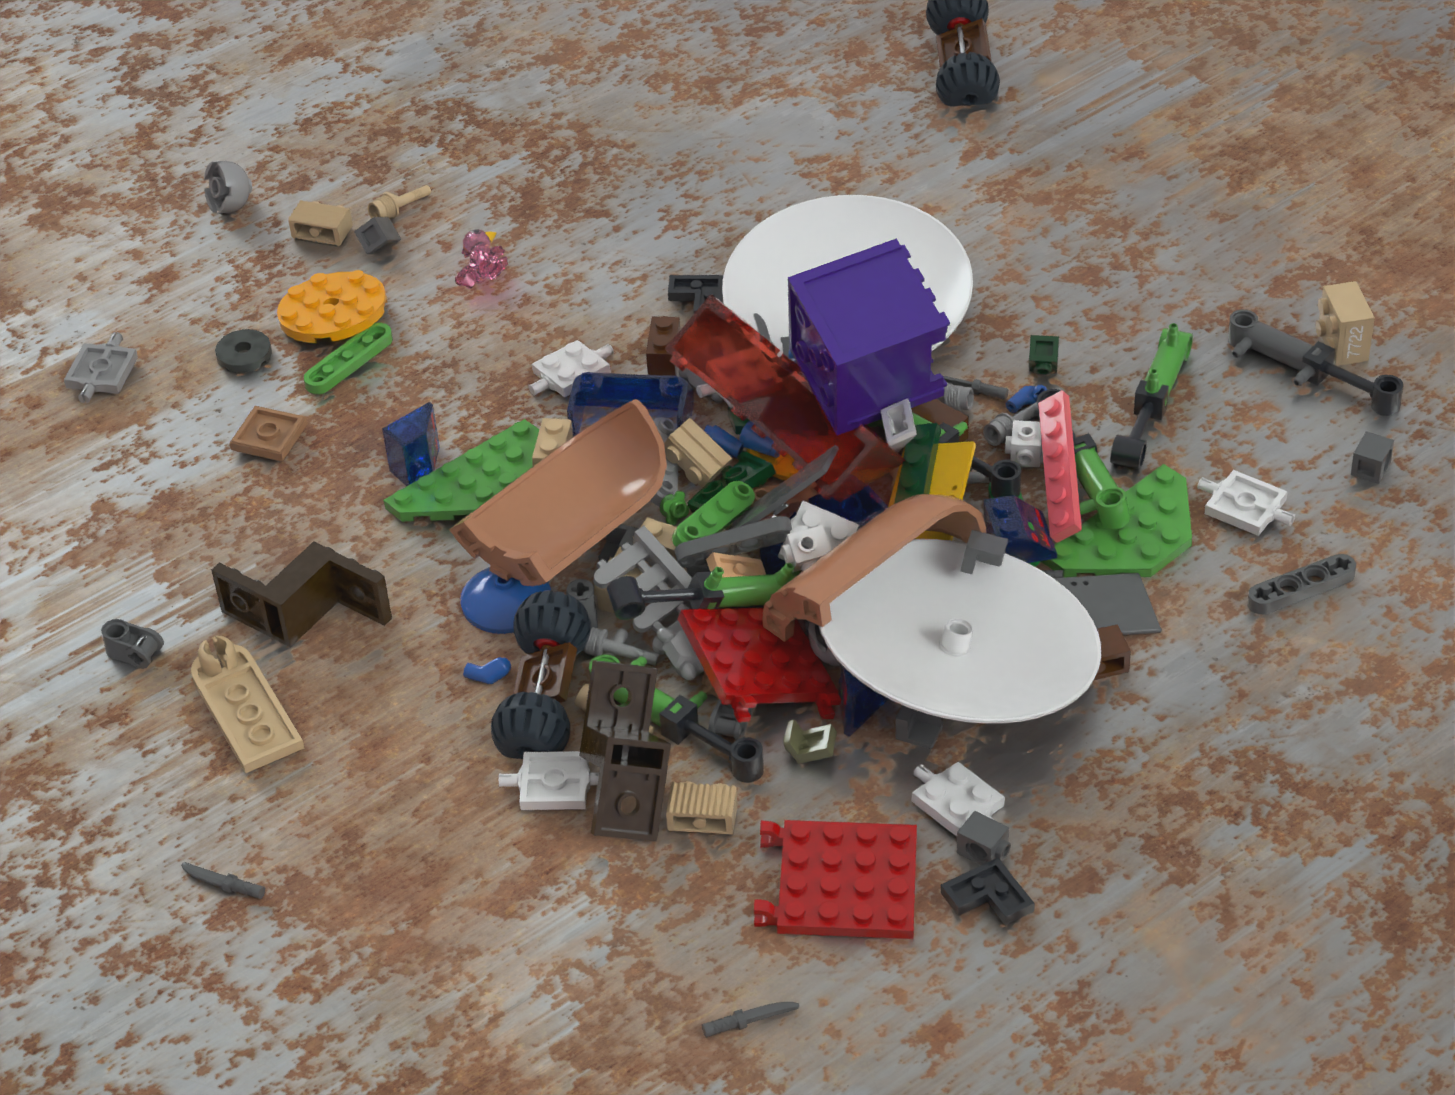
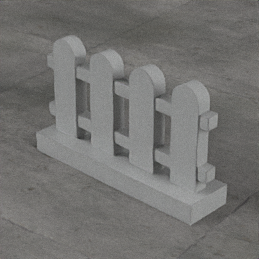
M643 525L634 532L633 545L626 542L621 546L623 552L607 563L604 559L597 563L598 569L595 571L593 579L597 587L607 588L610 582L623 577L637 567L642 572L641 575L636 577L639 588H642L643 591H650L655 589L668 590L670 588L686 589L692 577ZM690 601L651 603L645 607V611L641 615L633 618V627L638 632H647L652 628L657 633L660 628H665L660 622L675 611L680 613L681 609H692ZM677 620L668 629L673 633H677L682 630V627ZM656 636L653 640V650L657 654L664 655L666 653L662 648L664 646L663 642Z

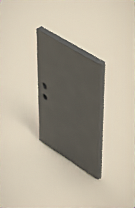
M834 445L754 502L746 512L732 523L729 530L758 522L772 511H774V515H777L789 505L785 503L826 474L839 450L838 446Z
M1139 573L1054 578L1068 589L1084 606L1092 618L1096 629L1118 624L1123 635L1161 633L1162 628L1159 625Z

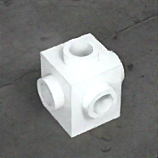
M1013 420L1012 436H1006L1005 454H1011L1010 460L1023 467H1040L1041 456H1043L1040 422Z
M823 525L809 529L808 526H799L792 529L790 534H787L785 545L782 546L784 560L786 563H791L794 566V572L804 571L831 551Z

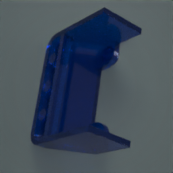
M584 372L574 379L567 407V417L572 421L574 437L580 431L585 406L619 408L637 399L647 409L678 410V428L692 416L694 390L684 378L678 376Z

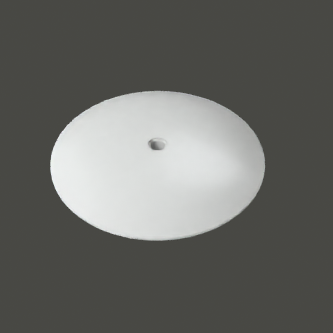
M837 195L795 204L773 214L755 226L736 246L728 260L723 276L722 294L727 316L734 329L752 348L756 347L758 351L761 341L753 314L757 313L763 318L768 328L770 339L774 343L775 362L784 359L780 339L781 337L789 336L788 277L897 238L900 245L905 244L911 258H908L913 269L919 268L925 278V281L921 282L924 288L930 287L935 295L936 301L933 303L938 312H945L950 321L946 333L947 339L961 323L968 310L973 290V273L970 260L960 241L951 230L930 214L914 206L888 198L867 195ZM944 341L932 345V351Z
M913 539L830 603L832 621L824 627L819 626L821 634L835 658L847 671L872 690L908 708L929 715L963 722H1021L1040 718L1061 710L1076 701L1087 691L1095 679L1101 660L1100 638L1092 618L1079 600L1062 584L1040 569L1008 554H1004L1000 567L977 561L973 574L960 572L967 543L951 540Z

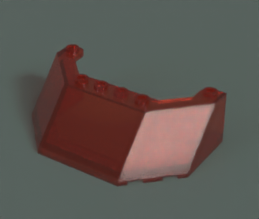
M712 294L709 295L665 348L672 355L670 361L681 371L688 368L733 405L731 411L742 421L748 418L754 423L751 429L763 439L768 436L774 441L771 445L774 450L784 458L789 454L795 460L792 465L798 471L834 445H837L839 450L828 471L815 481L817 486L814 489L827 500L832 496L839 502H842L897 468L905 461L900 454L892 449L886 441L884 442V439L868 425L863 426L860 424L856 429L836 435L798 364L784 353L779 357L777 355L780 351L779 348Z

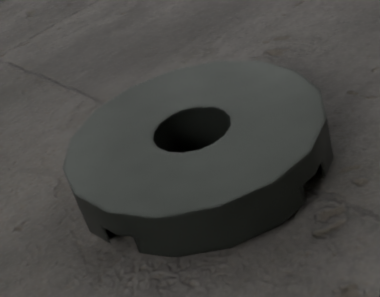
M242 329L223 336L216 345L215 353L218 364L221 367H227V370L233 373H246L260 368V364L264 361L267 363L271 357L272 349L269 338L263 332L254 329ZM243 350H249V351L244 352V353H239L240 351H243Z

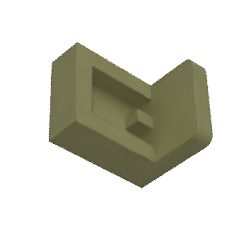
M796 720L788 721L786 733L783 736V744L786 751L791 753L798 764L832 757L837 731L832 724L802 730Z

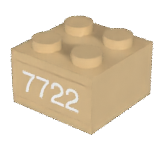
M1356 281L1323 286L1322 298L1318 299L1320 315L1319 320L1315 322L1317 336L1322 337L1324 344L1335 348L1334 364L1339 366L1369 361L1375 317Z

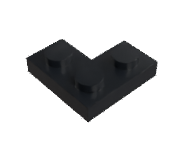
M670 275L668 301H694V319H722V285L724 275Z
M999 858L941 884L942 896L958 916L988 903L1006 926L1034 912L1035 903Z

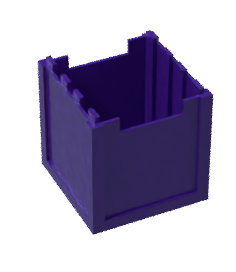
M897 238L788 277L789 349L836 435L882 419L881 409L908 398L911 408L944 396L943 387L947 386V382L941 373L934 375L931 371V363H933L931 353L932 345L946 340L950 321L945 312H938L933 303L936 301L935 295L930 287L924 288L921 282H924L925 278L919 268L913 269L908 258H911L905 244L900 245Z

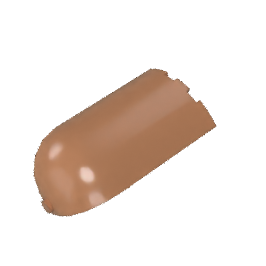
M634 399L599 419L551 452L449 529L450 532L474 559L480 556L485 562L490 564L489 571L505 580H509L511 577L520 580L524 586H537L547 583L650 502L661 488L667 463L664 442L655 422L649 415L647 408L639 400Z
M919 494L888 507L773 593L770 600L764 605L763 627L784 642L794 635L796 618L806 619L824 627L832 621L830 603L921 533L924 531L943 532L968 543L972 530L986 533L982 513L971 504L948 495Z

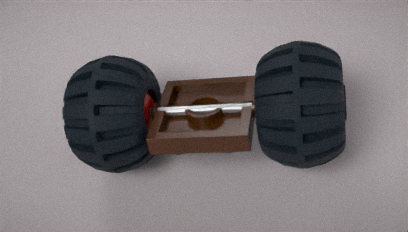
M928 0L926 18L931 30L937 35L936 43L940 69L936 78V92L940 101L946 106L990 104L998 94L1000 78L996 67L991 62L986 27L989 13L987 0Z
M545 590L527 597L520 604L513 620L516 641L520 648L528 655L522 656L520 659L513 695L507 697L499 704L491 721V735L498 751L508 758L523 759L524 752H563L570 738L569 717L560 703L567 701L575 657L585 648L591 633V622L586 608L575 597L569 594L565 595L564 592Z

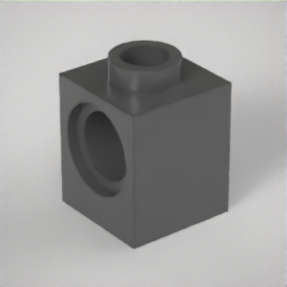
M1366 431L1353 453L1351 475L1379 484L1391 463L1394 440Z
M974 811L957 831V854L979 865H983L996 858L1003 861L1010 851L1009 827L977 811Z

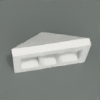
M907 398L881 409L887 443L892 449L899 452L917 435L910 402Z

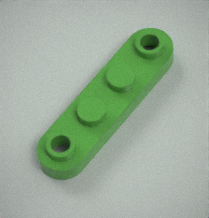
M385 323L373 324L365 331L356 334L304 374L306 390L312 394L326 393L388 347L393 341L390 326Z
M741 481L729 483L677 526L672 534L674 546L676 547L690 540L722 532L749 509L755 499L752 488Z

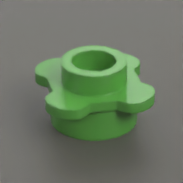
M676 491L675 495H666L660 503V512L663 516L667 517V524L675 525L678 519L686 517L689 513V506L686 505L684 500L685 493L682 491Z

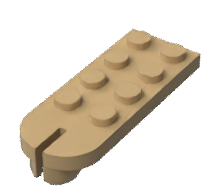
M215 636L212 638L218 659H215L211 655L207 640L203 641L197 652L198 657L194 660L191 667L193 682L244 772L248 773L305 749L301 736L250 652L242 646L233 644L224 636Z

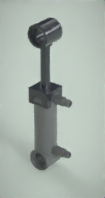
M1247 309L1236 310L1230 315L1228 342L1235 348L1232 350L1234 357L1238 358L1250 348L1300 371L1293 380L1296 386H1301L1306 381L1318 386L1330 375L1369 393L1372 398L1371 408L1376 413L1390 416L1400 410L1404 387L1400 378L1393 375H1381L1374 382H1371L1334 365L1335 348L1319 341L1313 346L1258 321L1256 313Z

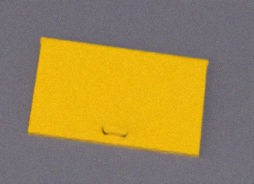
M974 441L938 444L929 494L948 495L963 500L976 448ZM905 446L888 507L894 505ZM924 531L915 539L952 541L953 536L943 532Z

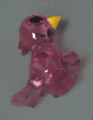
M474 229L464 236L461 253L464 254L465 258H470L469 264L455 276V283L457 285L466 286L468 289H471L475 283H482L486 278L495 279L508 265V258L506 256L500 257L505 252L502 246L490 248L497 234L496 232H484Z

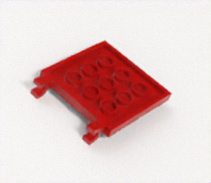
M764 608L681 609L678 621L722 705L731 704L738 722H750L751 715L748 708H755L757 704L815 702L822 719H834L835 712L832 709V705H840L842 700L821 660L813 653L809 639L805 636L797 619L794 625V635L784 642L763 627Z
M761 820L760 848L783 846L779 905L774 906L767 900L754 899V927L774 925L777 926V934L913 939L917 825L785 820L784 828H782L773 821Z

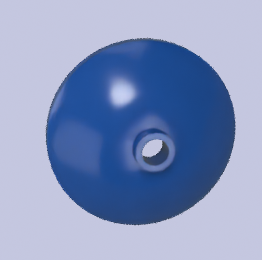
M490 567L475 574L464 586L460 598L462 612L465 618L478 629L497 634L514 633L513 620L520 604L536 592L551 590L550 584L547 582L537 586H524L520 580L511 577L509 580H505L489 571Z

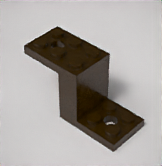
M315 541L266 586L261 581L253 580L243 575L239 570L230 568L220 562L211 569L221 612L290 648L337 603L384 626L392 619L385 576L379 571L371 570L359 564L355 559L347 558L335 552L332 548L325 547Z
M596 660L592 662L579 756L600 768L591 834L594 836L657 841L671 743L649 733L658 671L655 667ZM619 688H626L628 691L627 701L622 705H616L613 700L615 691ZM628 796H634L636 799L635 809L630 813H623L621 810L623 799Z

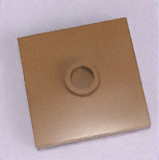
M254 406L230 441V448L233 451L283 462L307 426V418L301 415Z

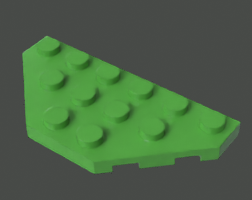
M525 419L515 423L503 432L492 436L489 440L468 450L456 459L445 463L442 467L384 499L385 509L402 522L414 521L416 516H430L431 521L454 520L455 515H469L533 467L532 456L540 429Z
M1162 464L1125 492L1130 513V521L1126 526L1119 529H1107L1101 525L1099 513H1096L1081 524V531L1054 544L1051 549L1049 548L1043 552L1041 562L1054 571L1063 570L1064 578L1076 577L1077 573H1095V576L1139 573L1141 577H1152L1192 545L1186 478L1165 464Z

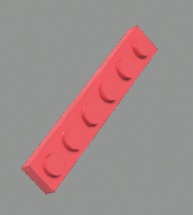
M1063 390L1038 403L1050 537L1057 543L1082 530L1069 395Z

